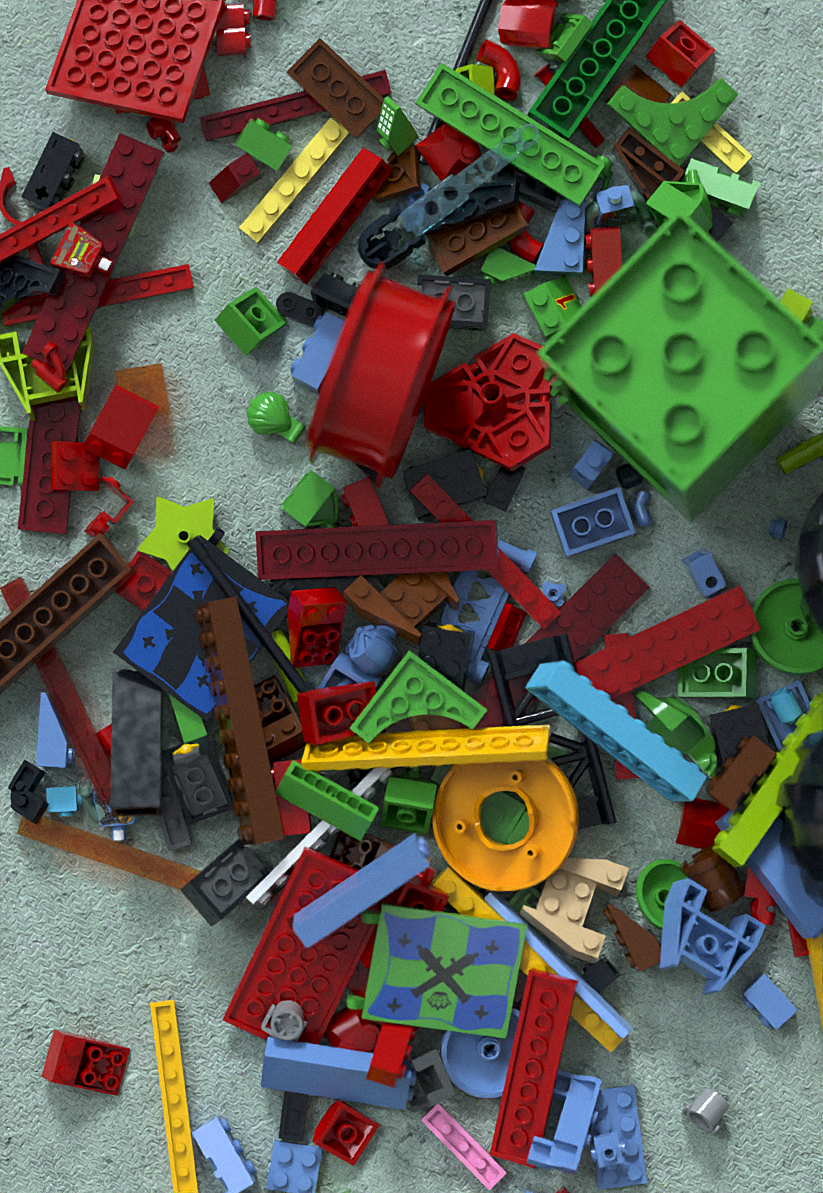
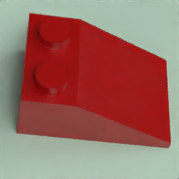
M115 384L91 427L82 448L125 470L159 406Z
M375 681L321 688L297 694L304 742L319 745L357 735L350 727L375 696Z

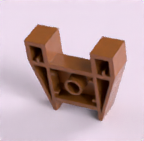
M445 572L402 573L380 593L361 575L344 590L343 594L347 604L360 617L378 626H389L397 631L398 636L416 645L421 643L422 634L417 630L418 627L445 602L455 611L459 605V598Z

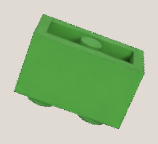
M250 118L237 139L236 146L278 171L293 147L292 143L289 142L291 138L281 131H278L277 134L268 129L270 125L260 118L256 121Z

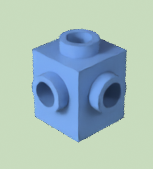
M613 1131L593 1135L594 1147L590 1148L592 1162H597L599 1168L604 1167V1170L619 1168L618 1164L623 1163L622 1157L627 1155L624 1141L619 1142L618 1133ZM606 1149H612L610 1154H604Z

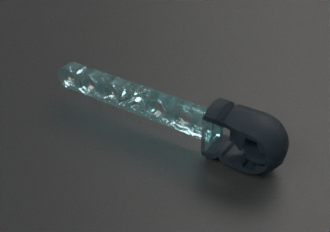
M533 124L522 125L511 134L513 137L502 140L455 177L453 174L448 176L406 209L396 204L390 209L389 215L383 214L365 228L358 240V252L363 262L373 269H377L378 265L383 262L386 266L385 270L390 269L412 254L413 248H420L424 245L426 239L423 233L470 199L468 194L519 157L522 150L525 152L535 145L540 138L539 129ZM528 127L532 128L536 133L535 139L531 142L525 141L522 137L523 130ZM507 142L513 143L516 147V152L511 157L503 153L502 148ZM487 157H492L497 162V166L493 171L484 169L483 162ZM478 164L480 171L486 177L482 179L480 174L474 179L476 182L474 185L471 183L466 184L465 180L467 177L465 174L469 173L471 175L478 170L474 167ZM449 186L455 187L458 191L457 198L452 201L448 200L444 193L445 189ZM429 201H434L438 204L439 209L435 215H430L425 210V206ZM401 215L405 220L402 224L407 232L412 230L416 238L405 242V246L400 250H393L388 253L387 249L391 246L398 247V241L402 237L396 229L383 231L382 228L389 223H394L398 216ZM384 232L385 236L379 240L376 237L371 241L374 235H381Z

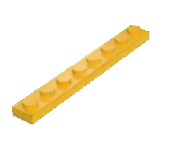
M175 999L150 1002L173 1193H199Z

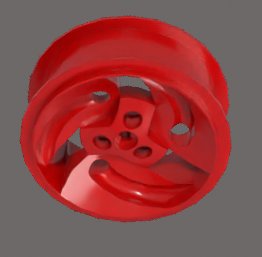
M383 262L378 265L375 273L372 271L367 272L352 303L318 396L305 445L306 449L311 450L309 459L311 464L317 461L321 453L360 464L378 472L376 487L378 488L382 486L385 478L393 479L400 465L435 372L456 306V302L450 300L452 287L448 286L442 298L425 295L385 277L386 266Z

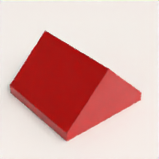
M694 798L693 801H684L676 843L700 849L715 845L714 839L721 831L715 822L729 810L720 803Z

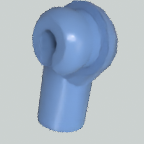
M639 490L631 512L638 525L648 527L653 521L652 516L648 514L645 507L650 494Z

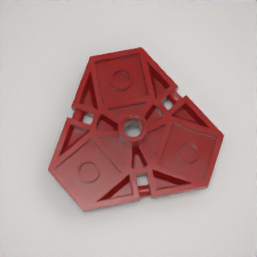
M513 333L474 356L476 362L468 366L464 362L432 381L425 397V429L464 449L469 447L473 453L493 461L510 471H514L551 448L552 405L549 398L552 397L550 394L552 387L544 379L545 372L537 354L543 346ZM481 370V374L477 375L476 377L473 375L474 373ZM478 434V438L476 440L473 439L475 435Z

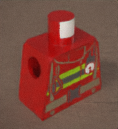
M70 222L50 264L55 269L91 278L95 269L108 274L113 261L102 256L105 250L102 242L75 223Z

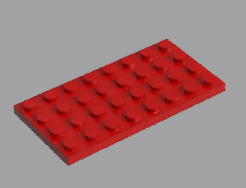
M304 846L222 1021L267 1040L270 1034L262 1030L261 1024L272 1004L277 1005L282 1001L290 1000L300 1005L303 1010V1020L307 1022L297 1042L319 1044L377 924L364 923L361 912L309 948H306L293 930L294 914L358 872V870ZM392 892L365 910L380 913L382 903L387 904ZM272 1015L266 1024L269 1028H271Z

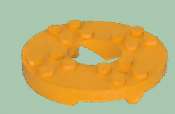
M548 757L547 760L537 762L526 760L513 763L455 764L443 779L437 792L432 814V824L439 850L447 863L462 878L478 887L491 891H517L543 882L564 864L576 841L579 811L576 796L570 782L562 770ZM507 790L518 793L526 804L530 820L529 831L524 839L517 843L502 844L495 842L486 834L482 827L480 816L482 806L488 797L496 792Z

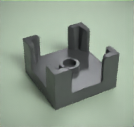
M437 1049L419 1053L408 1058L412 1059L408 1062L409 1066H412V1070L416 1071L424 1091L412 1097V1101L408 1100L412 1111L426 1105L427 1107H432L456 1095Z

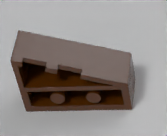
M629 127L613 146V154L639 193L643 194L647 201L663 181L679 182L685 174L681 167Z
M751 735L749 739L745 736L736 747L739 749L734 758L729 756L722 765V768L725 769L719 777L715 775L707 784L709 788L707 794L731 812L737 809V804L744 795L748 794L751 790L750 787L761 776L777 754L754 735Z

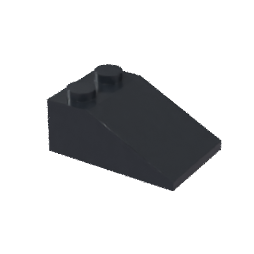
M331 272L330 275L324 273L314 284L310 292L314 302L347 318L360 284L353 282L350 285L344 282V277Z

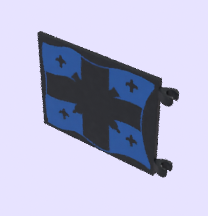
M217 528L209 540L199 535L211 552V556L270 635H272L288 613L289 600L286 598L294 589L295 584L288 580L280 591L277 592L217 548L216 545L225 535L222 529ZM190 549L113 653L199 717L208 721L214 713L216 702L215 697L211 696L209 690L211 677L210 673L206 672L204 659L207 657L205 649H202L199 636L202 632L201 626L197 624L195 619V610H197L196 605L228 597ZM240 615L249 663H251L263 647V644Z

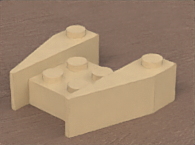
M567 858L564 864L545 880L536 908L533 909L524 905L519 915L569 955L594 964L599 957L606 935L582 927L594 891L597 889L617 897L622 890L629 868L603 859Z

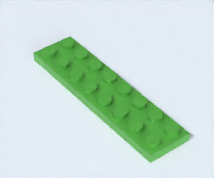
M443 63L439 65L415 103L416 106L580 207L605 167L604 163Z

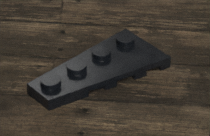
M517 180L430 188L427 194L422 231L425 235H429L517 206L520 184Z

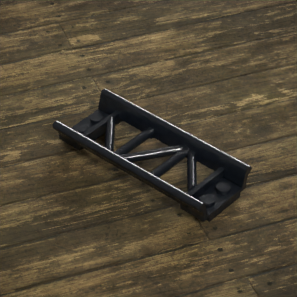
M568 633L546 637L487 654L506 727L531 726L528 724L559 716L551 708L522 715L535 696L527 690L515 707L508 679L535 673L540 664L561 661L570 664L574 668L573 671L578 675ZM579 730L578 734L581 742L551 733V743L575 751L549 758L551 761L560 766L581 760L568 778L572 788H574L588 768L594 795L577 799L579 811L578 830L600 824L616 823L617 820L597 744Z

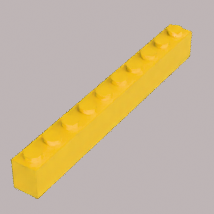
M450 865L434 879L432 885L449 895L447 901L462 915L505 921L485 901V896L470 882L456 873ZM524 940L519 968L527 976L531 968L558 975ZM577 993L575 994L571 1016L608 1051L612 1052L625 1038L621 1039Z

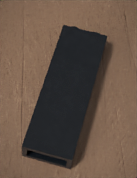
M130 669L114 671L112 675L110 808L112 817L162 815L163 689L139 671H132Z

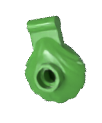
M268 391L258 394L249 403V408L246 412L247 422L256 434L270 435L278 433L295 444L306 429L305 425L289 415L288 403L281 394Z

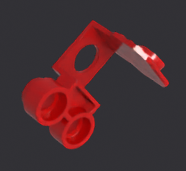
M104 476L99 480L126 504L114 519L105 511L100 512L84 530L91 538L93 536L96 537L99 533L104 535L110 528L107 522L111 525L116 524L134 502L121 491V484L111 476L109 478Z

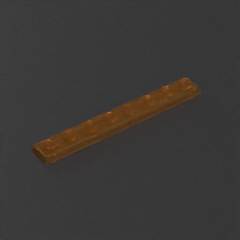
M44 816L40 818L37 825L22 817L17 834L179 890L201 871Z

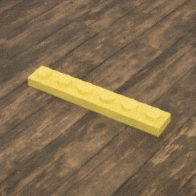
M330 118L241 224L239 229L258 244L348 137L349 133Z

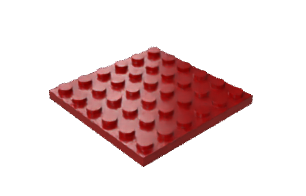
M77 0L47 82L46 93L184 124L226 0Z

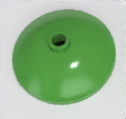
M660 859L648 864L641 871L636 883V899L640 911L648 922L660 930H663L664 906L673 882L687 878L680 868L681 863L671 859Z

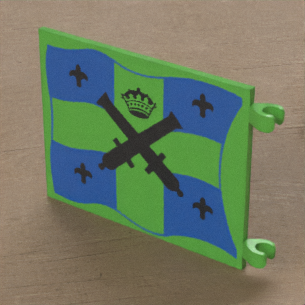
M383 903L380 913L372 910H364L362 912L364 923L378 924L365 998L348 995L346 1001L348 1008L363 1009L362 1019L507 1038L527 924Z

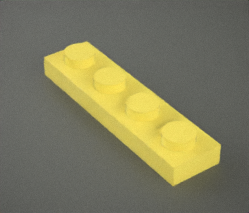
M682 91L671 103L684 102L691 99ZM717 123L712 126L700 141L707 150L735 174L752 158V155Z

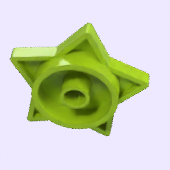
M156 497V527L141 543L138 551L166 560L173 571L189 550L186 544L197 535H201L206 540H209L214 533L215 500L210 498L184 507L162 497ZM183 531L189 535L188 539L184 541L179 538V534ZM220 540L216 547L229 555V550Z

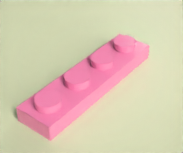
M440 1103L436 1104L421 1118V1121L489 1190L507 1173Z

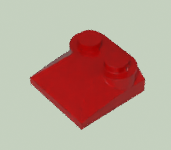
M445 123L415 145L443 185L482 156L476 142Z
M347 1006L331 1018L324 1035L332 1047L368 1053L376 1047L381 1030L374 1020L362 1019L363 1009H350Z
M338 1100L330 1105L314 1131L313 1142L354 1166L380 1124L352 1108L346 1102Z

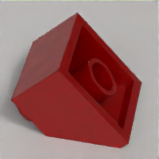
M679 19L659 37L645 57L656 68H659L669 76L672 82L682 88L716 50Z

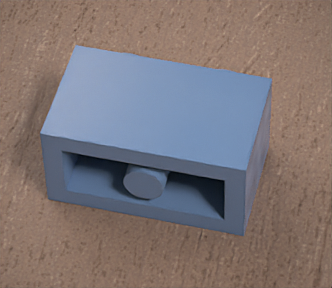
M761 973L741 992L744 995L742 1001L751 1011L756 1008L761 1014L759 1020L768 1029L772 1026L777 1030L798 1011L764 973Z

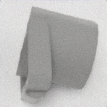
M288 1000L282 1001L277 1005H271L261 1024V1028L264 1032L270 1034L269 1037L298 1041L307 1022L303 1020L304 1015L300 1005ZM272 1015L271 1028H269L266 1024Z
M704 1088L692 1104L688 1102L681 1111L696 1126L713 1135L720 1128L718 1122L728 1110L729 1105L719 1093L709 1088Z

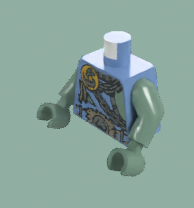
M629 185L613 186L607 190L595 193L593 201L585 208L584 230L587 232L585 235H589V228L619 226L639 221L640 219H643L641 226L645 236H647L646 229L648 227H653L655 233L657 232L655 220L650 218L651 212L646 205L647 200L645 196L636 191H631Z
M87 780L86 788H81L79 782L76 783L77 793L81 796L84 808L92 820L100 823L101 827L111 826L112 840H126V825L136 824L143 816L112 817L110 808L111 787L92 788L91 792L90 780Z

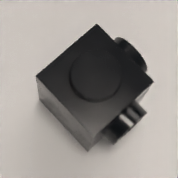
M606 957L601 958L597 963H588L582 968L585 973L581 975L598 994L621 976Z

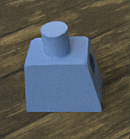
M595 439L568 476L588 490L615 453Z
M700 549L681 560L700 595L704 597L709 596L712 599L723 593L721 589L726 586V583L709 551ZM711 577V582L706 585L707 578Z

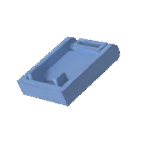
M800 680L785 686L788 690L792 691L803 711L801 715L807 714L811 708L809 706L810 701ZM771 692L756 699L755 703H759L762 718L777 751L780 752L783 748L780 742L789 733L793 734L797 726L795 725L796 722L791 725L780 722L770 704L769 696L773 693Z

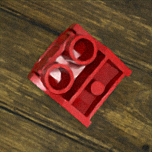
M505 0L501 7L498 24L500 43L505 46L529 49H551L550 41L556 7L559 6V2L553 0Z

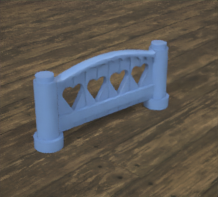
M498 539V547L523 573L528 575L538 553L530 549L525 551ZM478 570L460 571L452 585L459 598L458 609L455 611L445 602L439 624H451L454 627L460 626L465 631H475L467 677L472 679L471 682L481 685L490 664L481 660L509 593L494 577L480 579L477 576ZM480 582L490 598L470 601L467 595L472 591V584ZM470 604L481 620L460 623L458 616L463 613L462 606Z

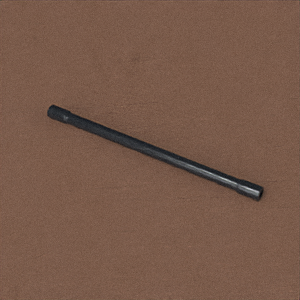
M480 0L454 65V71H456V68L468 65L493 0ZM434 117L427 136L443 125L444 122ZM418 153L419 163L429 166L422 155Z
M197 535L186 545L198 561L204 565L228 598H237L240 615L298 693L311 691V688L211 556V552Z

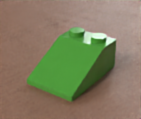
M721 648L678 668V697L756 699L757 653L755 650L748 648Z

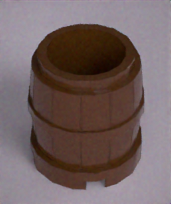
M714 845L693 854V861L687 863L685 860L680 865L684 876L707 889L702 906L704 909H708L709 912L722 910L743 896V886L735 867L712 850Z

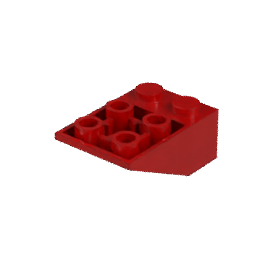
M336 587L291 591L288 607L290 658L295 668L333 664L336 660L347 605L346 599Z
M54 1029L41 1077L52 1083L118 1096L130 1048Z

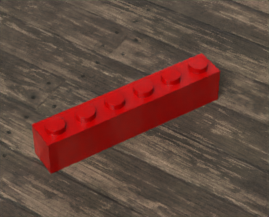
M362 148L286 251L283 252L277 263L288 274L307 285L393 171L389 165L379 156Z

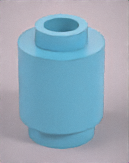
M783 687L773 692L769 696L771 698L770 704L780 722L787 723V725L797 722L803 711L792 691H788L787 687Z

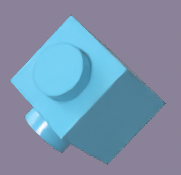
M77 786L46 788L47 803H49L47 812H59V817L73 816V811H79V806L83 805L81 796L77 793Z

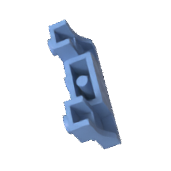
M559 1070L553 1098L565 1102L554 1140L552 1142L534 1136L526 1163L547 1170L554 1168L575 1175L583 1147L588 1148L591 1134L587 1133L589 1125L594 1126L598 1114L597 1111H594V1107L601 1086V1079Z

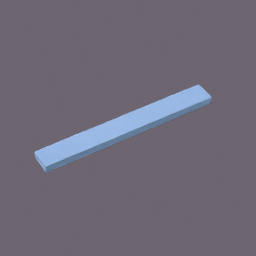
M491 891L484 898L505 921L527 924L525 941L559 976L578 981L576 993L621 1039L625 1038L633 1030L497 891Z

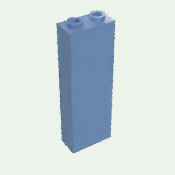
M739 802L736 810L740 811L744 804ZM728 811L715 822L721 831H725L729 827L728 819L733 812ZM777 816L745 863L802 938L813 937V939H816L823 934V907H820L805 893L801 880V870L798 865L785 862L779 844L784 823Z
M414 833L294 914L293 930L306 948H309L429 867L431 856L429 844L423 837L419 839L416 833Z
M268 1037L261 1087L405 1110L407 1100L412 1101L414 1086L411 1085H415L416 1071L412 1070V1066H409L408 1062L412 1059H403L402 1065H405L406 1068L402 1080L397 1079L394 1088L366 1079L373 1053Z

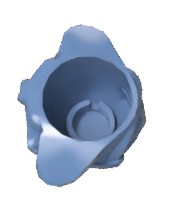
M374 625L361 626L356 629L354 638L347 643L345 652L347 655H350L351 660L360 670L368 675L377 676L389 670L395 659V655L398 652L394 641L397 637V631L386 625L378 627Z

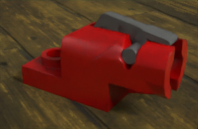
M747 865L743 896L753 897V901H750L751 917L763 924L773 925L776 923L780 907Z

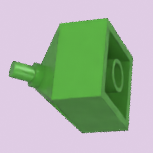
M692 169L688 171L687 182L663 181L646 202V205L661 227L679 209L706 234L713 226L711 206L703 185H701V181L698 180L697 170Z
M307 470L278 509L300 526L320 525L321 528L335 527V522L338 518L336 489L313 470Z
M420 765L407 769V774L388 777L380 827L428 835L437 784L421 776L422 772L419 771Z

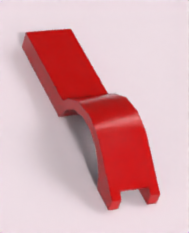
M9 167L3 168L0 181V211L7 222L16 226L21 222L12 218L5 206L6 196L10 188L16 184L12 171ZM36 244L28 248L31 261L44 265L38 245Z

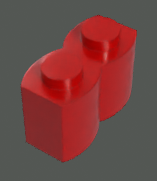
M244 4L224 5L216 28L218 56L247 55V48H251V36L246 34L245 25L250 24L249 10H244Z

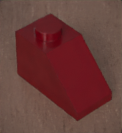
M246 153L227 165L209 182V185L222 204L262 177L249 154Z

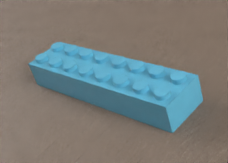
M551 662L539 665L525 689L668 801H693L707 776L700 772L701 768L698 765L686 761L679 750L667 746L661 736L648 731L645 723L629 716V711L621 705H615L610 701L611 697L607 693L596 690L591 686L592 682L588 678L577 675L573 671L574 668L567 662Z

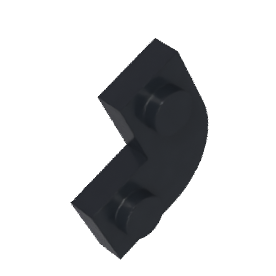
M24 759L8 787L11 790L10 807L37 825L49 803L33 793L46 772Z

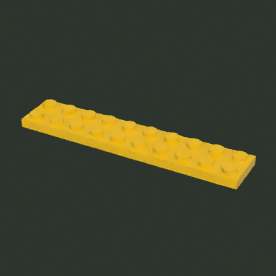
M550 725L474 728L473 730L451 729L379 733L370 744L359 735L319 745L306 742L301 764L303 769L318 772L333 769L337 771L354 768L365 770L376 767L393 768L397 766L489 764L492 762L513 763L526 760L537 762L547 760L551 731Z

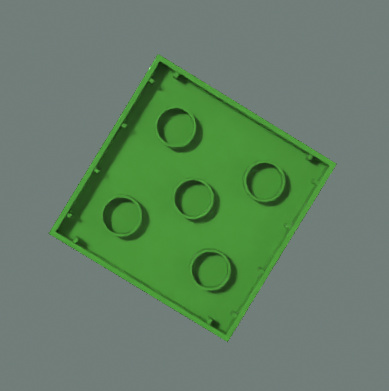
M680 209L537 353L545 372L544 379L552 387L551 396L554 398L558 396L560 398L558 402L562 406L567 405L690 523L823 390V341Z

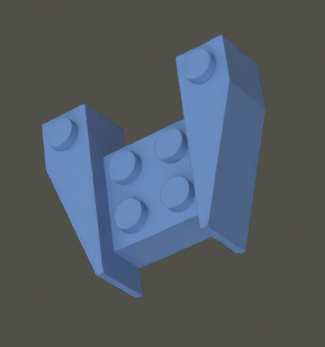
M686 878L673 882L665 902L660 969L672 968L677 966L679 961L708 978L702 992L703 995H708L721 991L758 947L766 925L746 913L731 918L728 928L699 911L707 889Z

